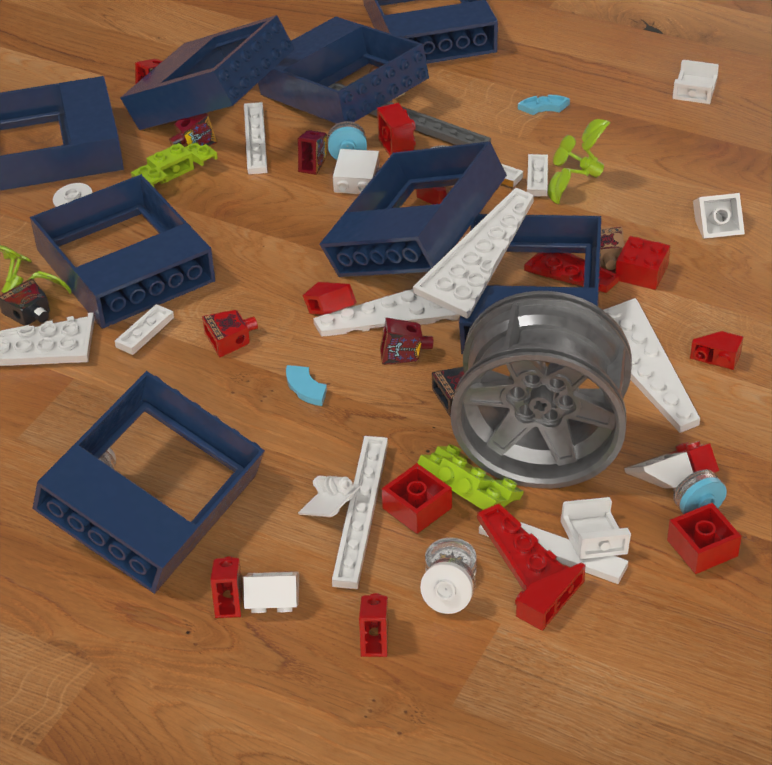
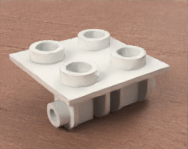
M317 476L313 480V486L318 491V494L298 514L332 517L339 512V509L347 501L354 497L355 493L361 488V485L352 484L348 477Z

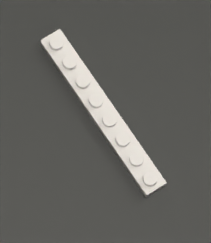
M364 436L354 484L361 485V488L349 502L332 577V587L358 589L388 447V438Z

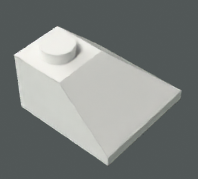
M687 452L665 454L624 468L625 473L662 488H673L674 491L685 489L688 487L687 483L695 481Z

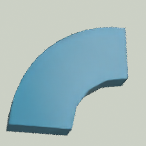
M548 95V97L541 96L538 98L533 96L519 102L518 110L531 115L543 111L560 113L570 105V99L559 95Z
M287 365L286 378L290 390H293L298 395V398L307 403L323 406L327 385L313 380L310 376L309 367Z

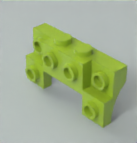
M195 142L184 147L178 143L147 157V165L132 171L131 176L135 177L142 174L154 187V184L158 182L161 184L167 183L193 170V162L203 166L204 161L207 159H218L217 152L207 144L200 146Z
M448 444V446H437L435 453L421 455L417 462L449 485L452 491L482 510L496 504H501L505 507L512 501L520 500L524 493L523 490L516 487L517 483L508 478L495 480L488 476L484 470L468 464V457L460 453V448Z

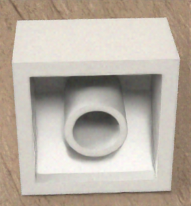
M740 193L699 197L693 201L695 222L703 239L745 234Z
M299 572L248 573L243 577L244 609H251V613L267 612L266 608H277V612H292V607L298 606Z

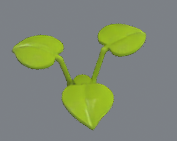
M595 119L586 127L582 135V148L589 157L585 156L582 159L571 152L576 144L573 136L567 135L562 139L559 148L554 154L553 163L556 166H561L570 155L580 161L582 170L563 168L561 172L554 174L548 185V195L556 204L560 203V198L569 183L571 173L584 174L586 176L590 174L595 178L601 175L604 164L599 162L598 158L589 149L611 122Z
M0 245V251L3 253L4 259H11L6 283L1 291L6 293L22 284L24 280L22 277L17 276L21 260L32 263V260L9 247ZM15 259H17V262H16V265H15V268H14V271H13L14 262H15ZM35 272L29 278L33 280L35 278H44L65 287L70 294L72 292L63 280L46 272Z

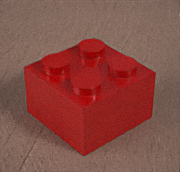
M399 102L378 107V140L389 156L396 152L413 151L416 146L414 137L416 126L414 120L408 116L406 109H403Z
M629 236L616 260L615 274L619 275V281L656 290L669 265L671 245Z
M416 463L382 488V507L386 512L418 534L452 509V488Z
M713 503L670 519L667 541L691 570L698 574L738 557L742 536Z

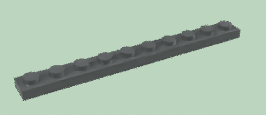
M334 83L329 86V88L338 91L346 87L339 83ZM388 102V103L384 104L383 106L390 105V104H394V103ZM402 106L403 109H406L410 119L414 120L416 131L455 145L491 142V138ZM377 109L370 114L377 116Z

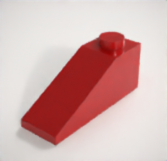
M581 562L531 583L525 591H521L516 597V617L543 631L585 582L586 565Z

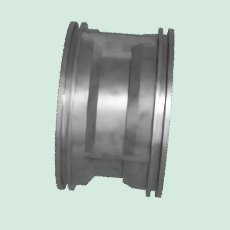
M531 291L515 294L494 303L478 316L466 338L463 352V369L465 374L458 382L451 406L452 430L464 453L477 466L489 474L502 480L508 478L515 481L517 485L532 488L571 486L589 480L605 470L617 457L625 439L627 417L623 398L629 387L632 369L630 345L617 322L591 302L570 294L553 291ZM506 364L510 375L506 376L492 371V369ZM589 378L600 389H579V386Z

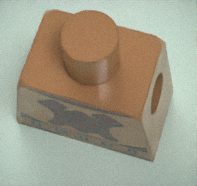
M622 226L601 228L600 266H606L608 270L616 269V260L624 247Z

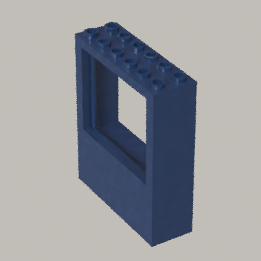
M363 0L364 7L374 28L423 44L427 64L497 53L498 20L486 0H460V4L384 15L380 6L415 0Z
M275 15L184 43L121 96L120 99L139 130L230 107L238 102L295 48L279 17Z
M335 16L291 40L295 49L262 78L258 85L263 96L347 127L378 107L383 106L429 79L423 44ZM367 64L379 67L339 91L329 88L330 85Z
M104 76L0 92V130L59 121L63 145L1 155L0 191L124 170L118 132Z
M490 141L392 153L319 245L338 277L429 272L456 246L504 181L507 174ZM453 186L440 204L401 207L414 189Z
M142 174L30 217L38 252L60 279L69 286L74 296L87 312L94 314V320L101 329L151 309L156 304L160 305L216 281L211 247ZM140 214L159 233L78 267H75L59 248V246Z
M479 214L471 224L470 231L488 214ZM526 215L506 252L585 253L584 287L487 285L471 315L468 318L460 315L461 354L464 352L466 338L474 321L488 307L506 297L531 291H553L582 298L598 307L601 216Z
M146 371L37 481L32 509L155 594L255 478L265 450L257 443L241 435L238 430L222 422L217 416L201 408L198 403L189 400L177 389H173L164 383L159 377ZM144 411L234 472L191 522L99 460Z

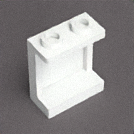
M682 60L679 77L674 82L673 99L710 104L717 82L719 65Z
M340 149L333 174L334 192L360 194L375 176V173L379 171V151Z
M610 497L566 501L563 503L560 522L579 559L628 554L631 533L628 528L619 529L611 514L612 501Z

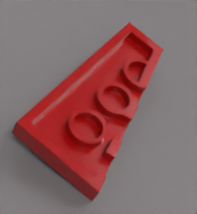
M538 252L524 264V271L584 287L585 260L574 254ZM600 267L599 291L607 293L619 282V275Z
M496 504L477 512L478 521L524 591L531 583L569 568L567 565L563 566L556 559L557 556L553 552L547 551L542 547L532 533L528 534L521 527L522 524L501 504Z

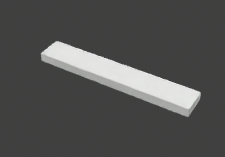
M245 103L244 115L248 174L267 173L263 103Z
M520 522L522 524L521 527L528 534L532 533L538 539V543L547 551L553 552L561 564L572 567L582 562L586 565V573L619 584L628 567L627 560L616 556L579 559L569 539ZM480 525L479 534L489 537Z

